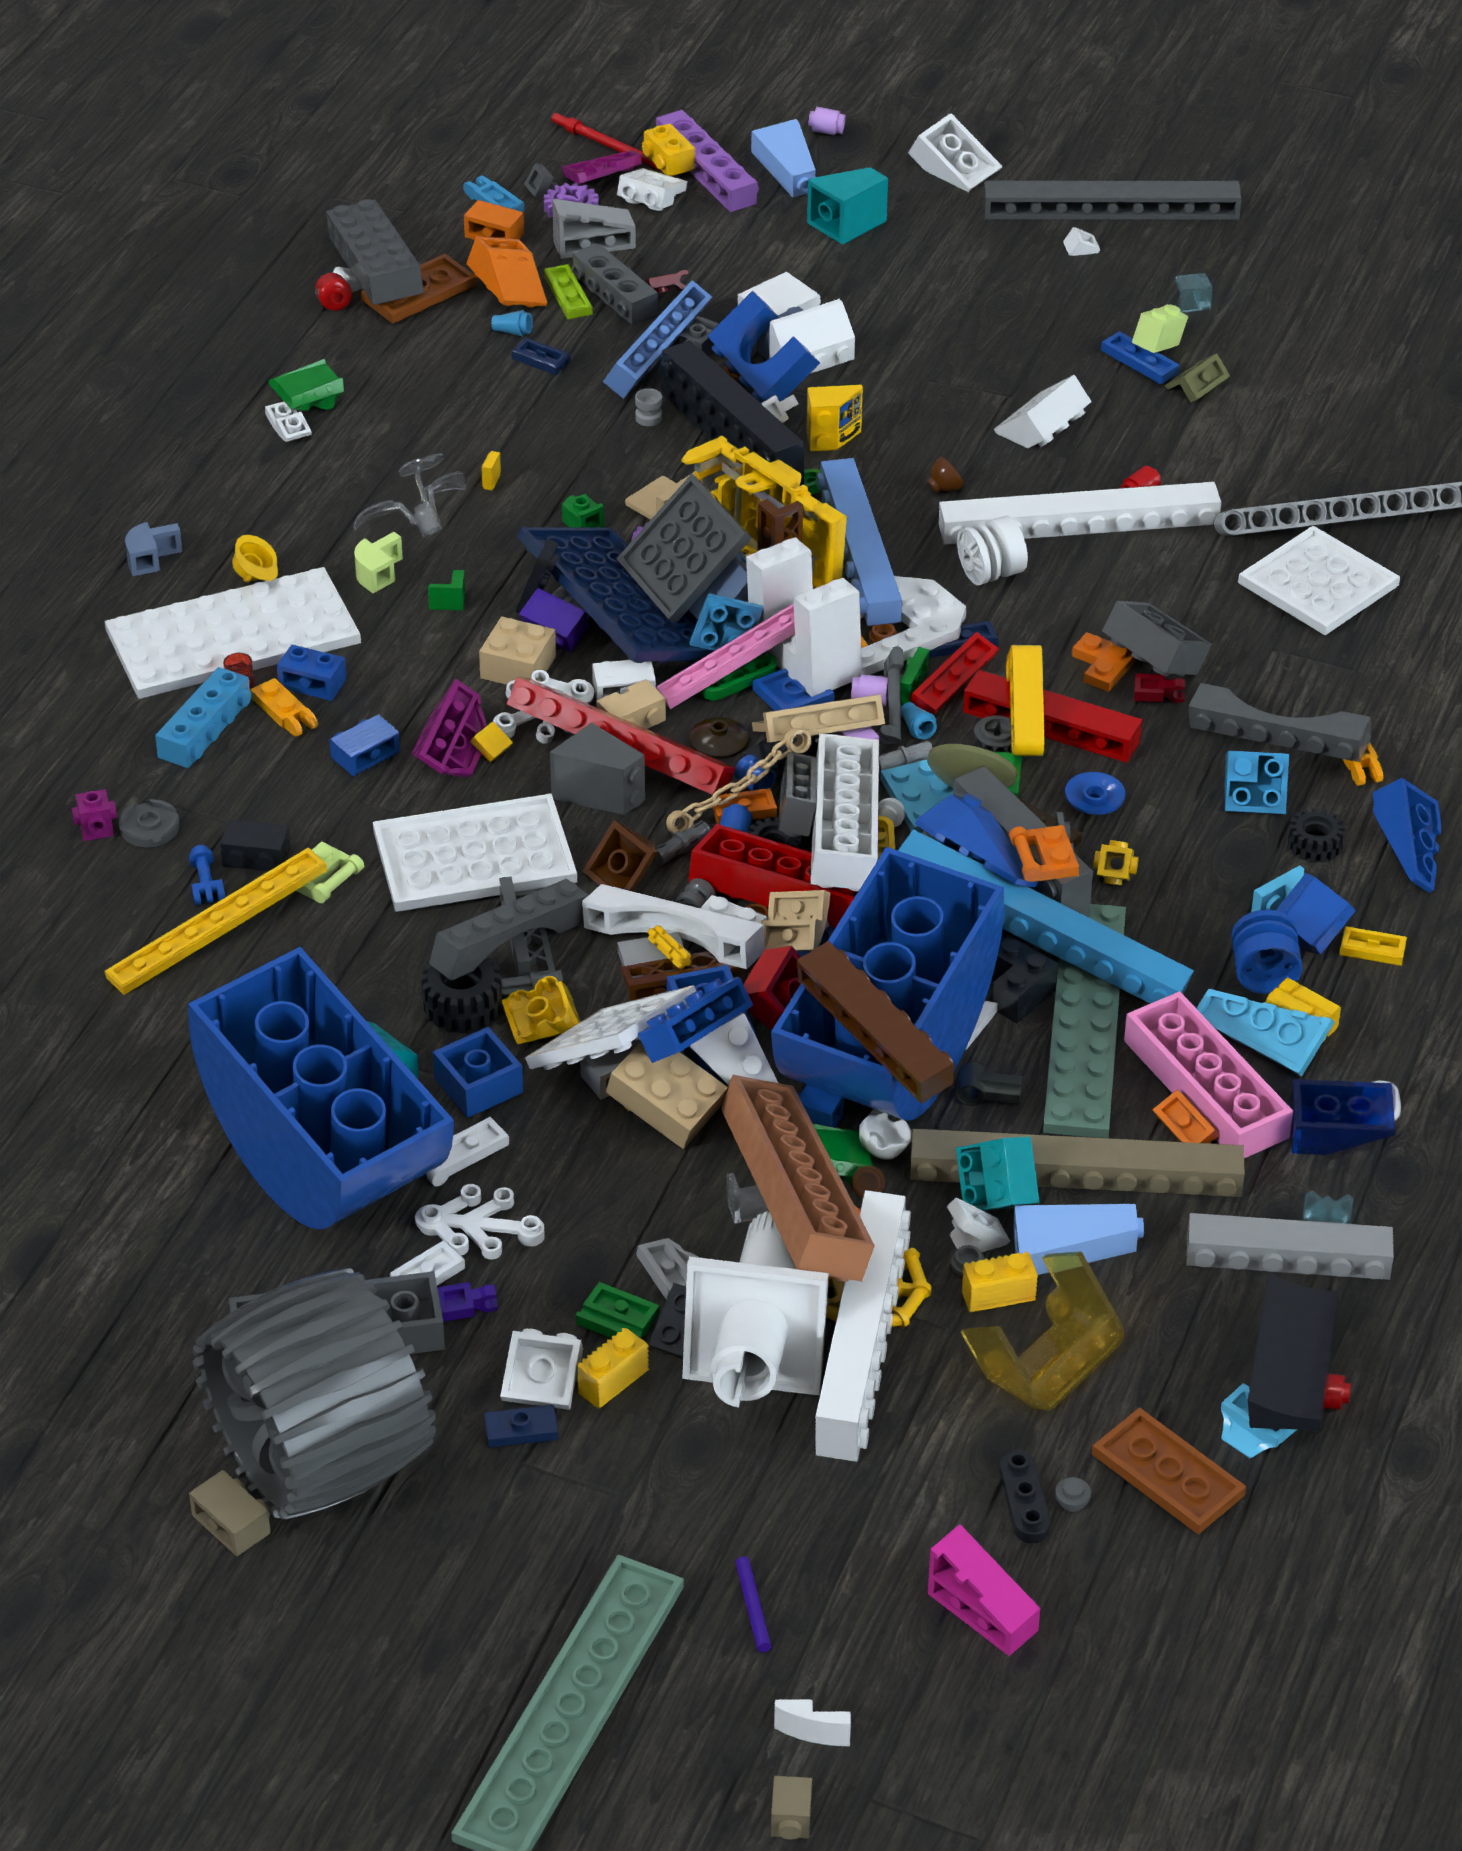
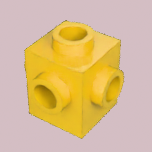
M1110 840L1109 845H1101V851H1095L1093 869H1098L1097 875L1104 877L1103 883L1122 886V880L1130 881V875H1136L1139 857L1134 856V850L1128 848V843ZM1120 858L1123 863L1122 867L1117 870L1113 869L1111 866L1112 860Z

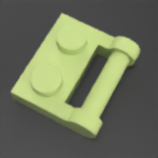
M320 842L312 851L327 864L328 871L296 891L319 903H324L331 897V892L352 874H358L364 868V862L358 855L352 854L349 856L324 842Z

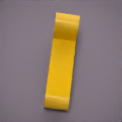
M1011 645L1006 661V680L1010 682L1012 754L1014 756H1043L1041 645Z

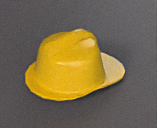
M242 535L237 539L232 564L236 573L243 578V581L248 583L250 581L275 580L278 576L276 553L272 546L265 540L253 535Z

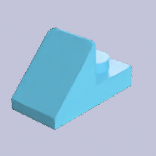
M1299 865L1254 890L1251 912L1265 909L1276 910L1304 876V868Z

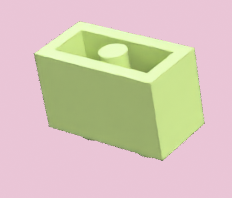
M1169 304L1141 313L1132 343L1152 353L1178 346L1188 315L1181 313L1180 308Z

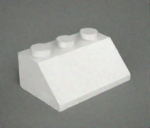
M840 299L770 321L769 359L793 336L820 362L811 373L854 359L855 336Z
M1072 375L1039 392L994 428L996 434L1026 448L1036 444L1042 447L1054 439L1052 436L1054 432L1058 434L1069 427V420L1074 421L1085 413L1083 408L1092 401L1076 376Z

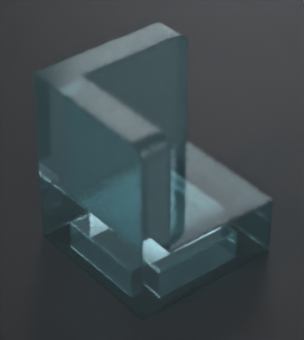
M1205 273L1175 277V283L1180 291L1179 308L1182 313L1211 308L1213 287Z
M1311 1190L1306 1193L1302 1220L1350 1224L1353 1197L1347 1194L1334 1201L1329 1196L1322 1199Z

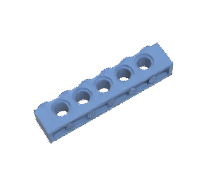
M692 280L616 362L603 382L624 399L662 357V350L671 347L677 341L679 335L694 322V317L701 314L712 296Z

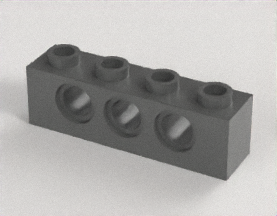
M600 244L573 253L572 272L576 279L580 280L591 292H594L605 304L612 307L630 324L633 325L658 315V292Z
M788 752L780 784L779 831L791 837H801L802 835L809 837L817 803V757Z

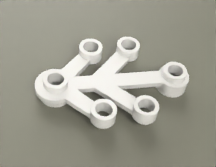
M536 670L532 673L531 679L537 681V678H541L544 681L540 683L588 704L593 700L594 688L585 680L575 679L566 683L549 678L548 673L544 670ZM515 680L507 684L505 694L508 699ZM523 711L512 715L503 712L495 716L493 722L510 739L515 734L516 726L536 717ZM543 721L537 728V740L544 744L550 743L554 738V725ZM541 732H548L549 735H544Z
M475 1184L463 1186L461 1196L442 1206L435 1204L423 1206L415 1215L416 1225L422 1233L430 1236L438 1235L460 1256L466 1254L469 1250L468 1237L463 1233H454L450 1227L461 1228L482 1250V1255L487 1259H497L501 1256L502 1243L499 1238L489 1237L484 1231L518 1234L520 1243L525 1246L539 1245L545 1238L544 1224L536 1216L529 1215L521 1221L488 1218L501 1210H508L514 1205V1193L511 1189L505 1187L499 1188L494 1192L493 1200L464 1215L455 1213L467 1206H476L481 1202V1189Z

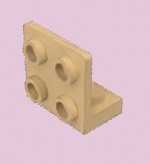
M661 476L626 498L625 505L651 520L689 476L678 483L665 476Z

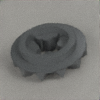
M995 715L978 721L974 728L976 742L982 743L983 748L992 747L994 752L997 748L1007 751L1009 746H1011V718ZM997 730H1000V736H994Z

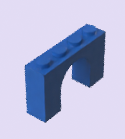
M752 290L708 335V338L714 343L711 347L720 358L726 357L728 359L725 362L727 367L735 374L738 372L741 374L738 379L748 389L751 387L754 389L751 394L760 403L775 395L779 402H781L820 362L793 336L772 358L760 364H751V352L754 344L770 327V321L779 318L770 306Z

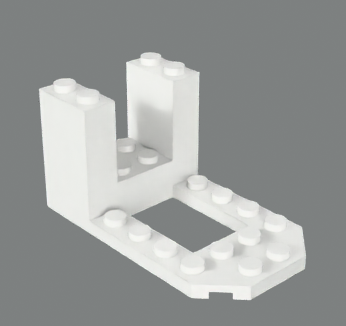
M796 537L746 556L748 602L763 605L764 608L757 625L794 603L795 634L766 652L774 655L777 659V667L781 670L786 668L788 676L791 679L798 680L811 697L824 693L825 690H834L853 682V677H861V674L871 675L883 670L884 662L895 646L902 648L903 661H905L909 657L913 658L918 647L926 648L930 651L945 643L959 639L961 625L966 617V606L935 580L894 576L902 598L901 621L910 628L861 648L860 618H863L864 615H860L859 590L844 578L833 580L831 583L813 589L811 550Z

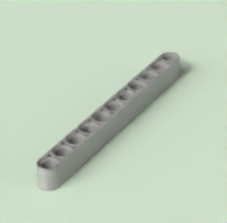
M1462 482L1232 509L1219 513L1214 520L1215 530L1222 536H1233L1462 508ZM1443 489L1449 495V500L1446 504L1440 498ZM1416 493L1422 497L1420 507L1414 504V495ZM1389 496L1393 497L1396 502L1393 511L1387 506ZM1363 499L1369 504V510L1366 514L1360 509V503ZM1336 502L1342 506L1340 517H1337L1333 512V506ZM1308 506H1312L1315 509L1316 515L1313 520H1310L1306 515ZM1282 509L1286 510L1289 515L1286 524L1282 523L1279 518V513ZM1255 512L1259 513L1262 518V523L1259 527L1255 526L1252 522V516ZM1228 515L1233 517L1235 521V526L1232 530H1229L1225 525V519Z

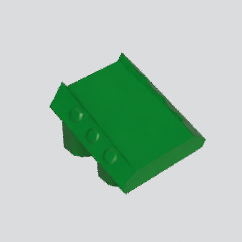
M325 359L269 380V385L291 410L305 411L309 410L311 406L321 409L334 408L335 401L344 392L343 377L339 379L325 363Z
M813 1124L841 1179L852 1184L853 1175L859 1168L872 1166L870 1153L864 1149L859 1140V1131Z

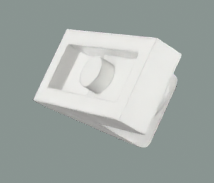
M955 1198L947 1206L954 1218L952 1224L955 1229L950 1233V1237L957 1249L964 1245H971L977 1247L981 1252L1006 1246L1010 1242L996 1217L958 1198Z

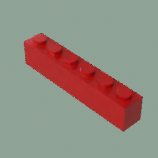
M978 670L964 690L963 713L980 718L995 715L1011 718L1010 682H1007L1005 677ZM1043 689L1044 738L1128 763L1141 742L1143 719Z

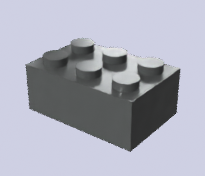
M1116 601L1102 632L1111 637L1110 641L1113 644L1122 648H1128L1132 651L1131 655L1134 658L1143 662L1148 661L1154 665L1153 670L1164 676H1169V674L1184 677L1185 674L1198 675L1212 646L1210 642L1147 602Z

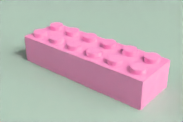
M1180 991L1127 1013L1125 1043L1172 1093L1178 1089L1216 1130L1219 1136L1215 1140L1219 1144L1244 1145V1158L1290 1138L1293 1110Z

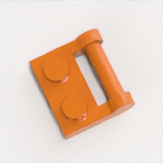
M1064 825L1030 830L1018 826L1009 832L1012 845L1016 846L1023 865L1022 874L1026 881L1036 882L1079 876V865ZM1029 845L1036 846L1042 865L1034 861Z

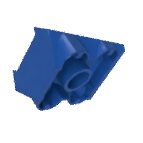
M1308 873L1304 874L1276 909V911H1281L1290 916L1296 924L1299 946L1306 951L1320 955L1356 911L1350 903Z

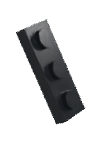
M548 538L538 556L515 612L520 613L537 588L545 589L551 577L546 572H552L559 558L554 555L559 543Z

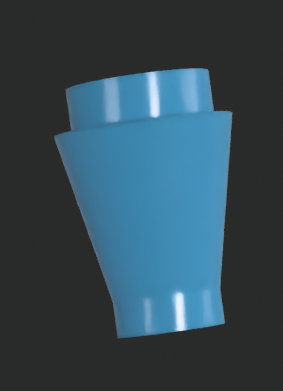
M524 310L493 315L492 317L493 331H501L522 337L525 334H530L532 331V316L530 313H525Z
M907 702L901 707V716L904 718L914 738L924 740L933 736L937 729L936 718L933 714L917 707L912 702Z

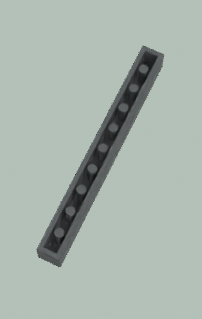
M984 181L983 205L985 219L1239 220L1242 198L1239 181Z

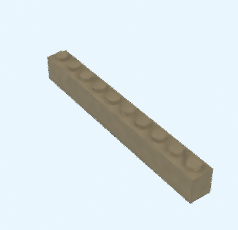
M913 1129L910 1180L960 1183L956 1155L957 1147L1000 1138L1031 1137L1037 1187L1242 1197L1245 1176L1244 1145Z

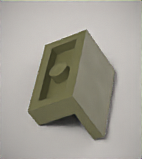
M1216 353L1197 362L1165 386L1167 389H1171L1180 384L1189 401L1193 402L1226 380L1230 375Z

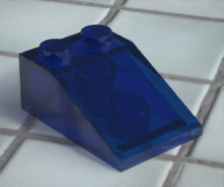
M1293 1079L1289 1105L1293 1110L1291 1124V1147L1293 1154L1326 1155L1395 1135L1392 1083Z

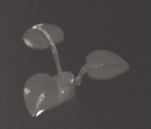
M443 453L430 454L405 463L400 467L399 474L401 477L411 474L415 475L423 504L414 508V515L401 502L394 503L393 500L372 505L364 509L357 516L353 525L354 531L370 519L400 509L409 518L412 525L417 523L423 537L439 532L443 527L436 511L434 494L452 489L466 490L464 473L455 471L434 480L432 484L423 487L420 472L440 464L444 459Z

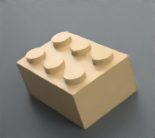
M640 1041L611 1073L606 1093L684 1149L722 1106L728 1087L680 1052L652 1063Z

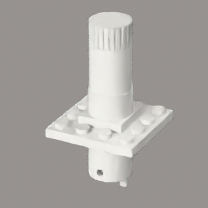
M766 1211L762 1215H757V1218H754L752 1223H750L740 1262L689 1257L687 1263L682 1379L712 1382L717 1396L725 1403L734 1407H739L741 1400L751 1401L762 1398L771 1390L819 1396L821 1392L829 1273L796 1269L770 1212Z

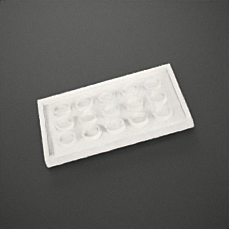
M552 793L373 822V831L395 912L500 895L499 878L512 877L515 892L545 888L564 879H568L573 883L577 882V871Z

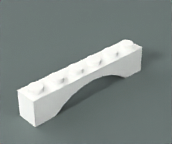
M604 884L597 887L582 901L584 928L613 935L637 932L648 933L650 928L660 925L667 933L679 932L681 938L704 947L720 963L748 969L765 950L764 924Z

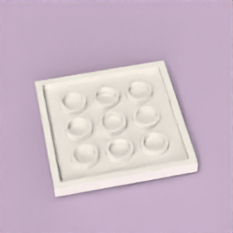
M1312 526L1241 572L1238 583L1326 635L1399 586L1400 576Z
M692 985L602 1008L525 1057L530 1069L543 1066L545 1070H550L561 1065L562 1061H566L570 1065L583 1060L587 1055L591 1059H595L605 1055L611 1049H613L614 1053L627 1050L632 1047V1040L640 1039L638 1033L649 1027L646 1021L662 1013L667 1016L666 1009L683 1001L686 1004L684 998L696 992V989Z

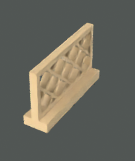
M881 694L764 712V721L752 722L753 731L766 732L767 742L782 741L785 734L792 728H800L807 731L810 736L819 735V733L826 734L885 724Z

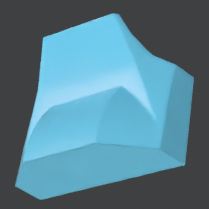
M1243 1383L1221 1403V1412L1224 1418L1221 1439L1251 1459L1267 1448L1277 1447L1297 1429L1250 1428L1248 1412L1250 1387Z

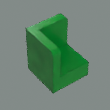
M453 570L451 584H429V610H464L466 593L464 570Z

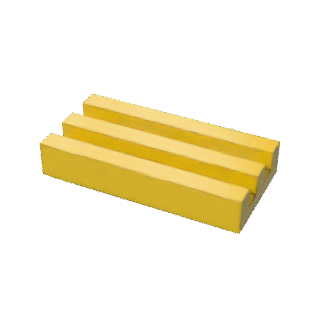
M1345 926L1339 955L1402 966L1407 937Z

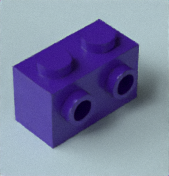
M537 588L519 613L520 619L523 622L555 629L556 649L563 648L569 652H572L590 627L584 610Z

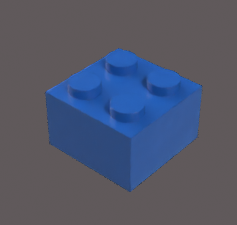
M489 1027L433 1051L434 1079L467 1118L523 1093L521 1063Z

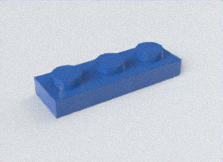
M1120 331L1102 341L1101 351L1159 384H1163L1179 374L1180 365L1158 352L1152 353L1132 343L1133 338Z

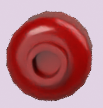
M327 273L318 279L315 285V294L319 302L326 309L339 311L350 303L352 289L341 275Z

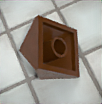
M614 820L582 872L598 885L604 884L633 892L657 854L655 843Z

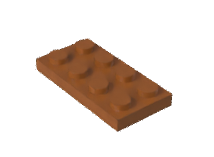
M443 254L420 265L424 293L376 305L372 304L364 290L361 291V297L363 302L393 324L476 286L477 277L447 254Z
M1140 1407L1092 1446L1093 1456L1198 1535L1246 1494L1247 1486Z

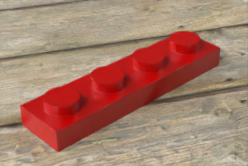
M976 632L912 693L910 701L919 708L935 715L972 680L978 670H982L997 655L999 648Z

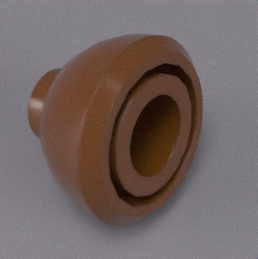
M939 456L932 465L931 478L927 480L930 487L935 493L940 491L954 492L964 487L963 479L945 457Z

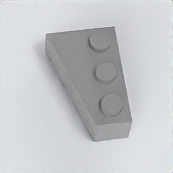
M552 198L553 237L560 259L571 258L573 253L596 244H600L608 252L636 248L635 224L628 209Z

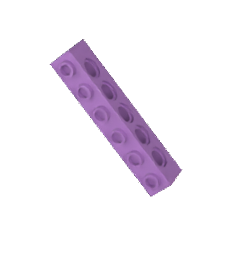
M683 110L656 118V126L671 123L695 147V169L689 172L724 207L733 212L757 204V193L759 191L757 181L733 160L731 155L727 154L705 130L696 124L693 118H690Z

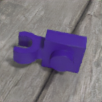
M470 1282L437 1287L443 1322L474 1317V1309H479L483 1312L498 1310L495 1285H485L477 1289H471Z

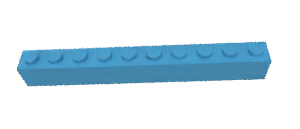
M914 829L898 851L1003 886L1004 918L1002 929L1150 1004L1179 991L1182 994L1185 993L1194 970L1027 886L1013 884L987 869L983 864Z

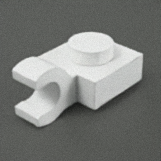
M775 395L761 404L783 423L789 419L785 411L799 403L794 395L779 402Z

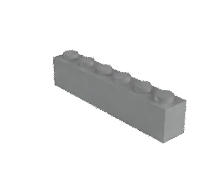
M1198 1213L1189 1214L1187 1266L1390 1280L1394 1258L1393 1227Z

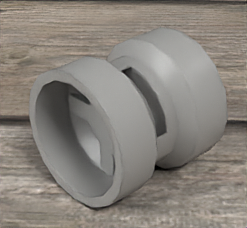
M651 388L638 391L635 395V404L638 407L635 411L637 423L647 427L658 425L662 421V409L660 408L662 405V394L658 390Z

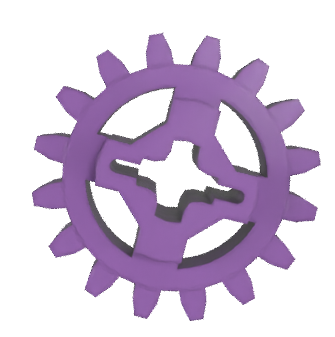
M564 183L562 186L555 185V190L548 189L547 194L544 195V212L548 213L549 218L553 217L552 198L599 205L598 194H595V190H587V185L578 186V183H574L573 186H569L567 183Z

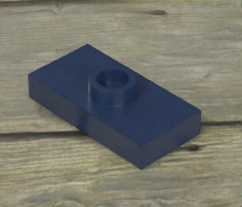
M554 1405L484 1413L488 1448L558 1440Z

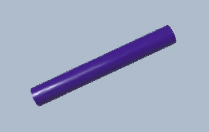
M739 1557L735 1564L756 1647L759 1652H767L772 1646L750 1560L748 1557Z

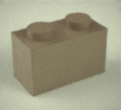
M221 1470L189 1492L192 1516L234 1555L239 1556L271 1533L269 1524L270 1511L267 1505L261 1499L252 1497L239 1479H233L224 1470Z

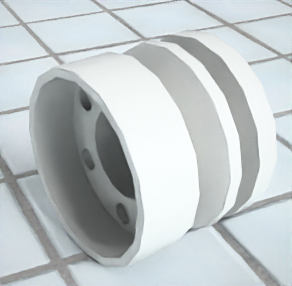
M1006 515L989 520L985 525L980 523L972 527L960 529L957 537L959 558L967 577L975 585L978 586L988 583V581L998 580L999 576L1008 577L1024 572L1026 569L1028 556L1025 540L1018 524L1010 516Z

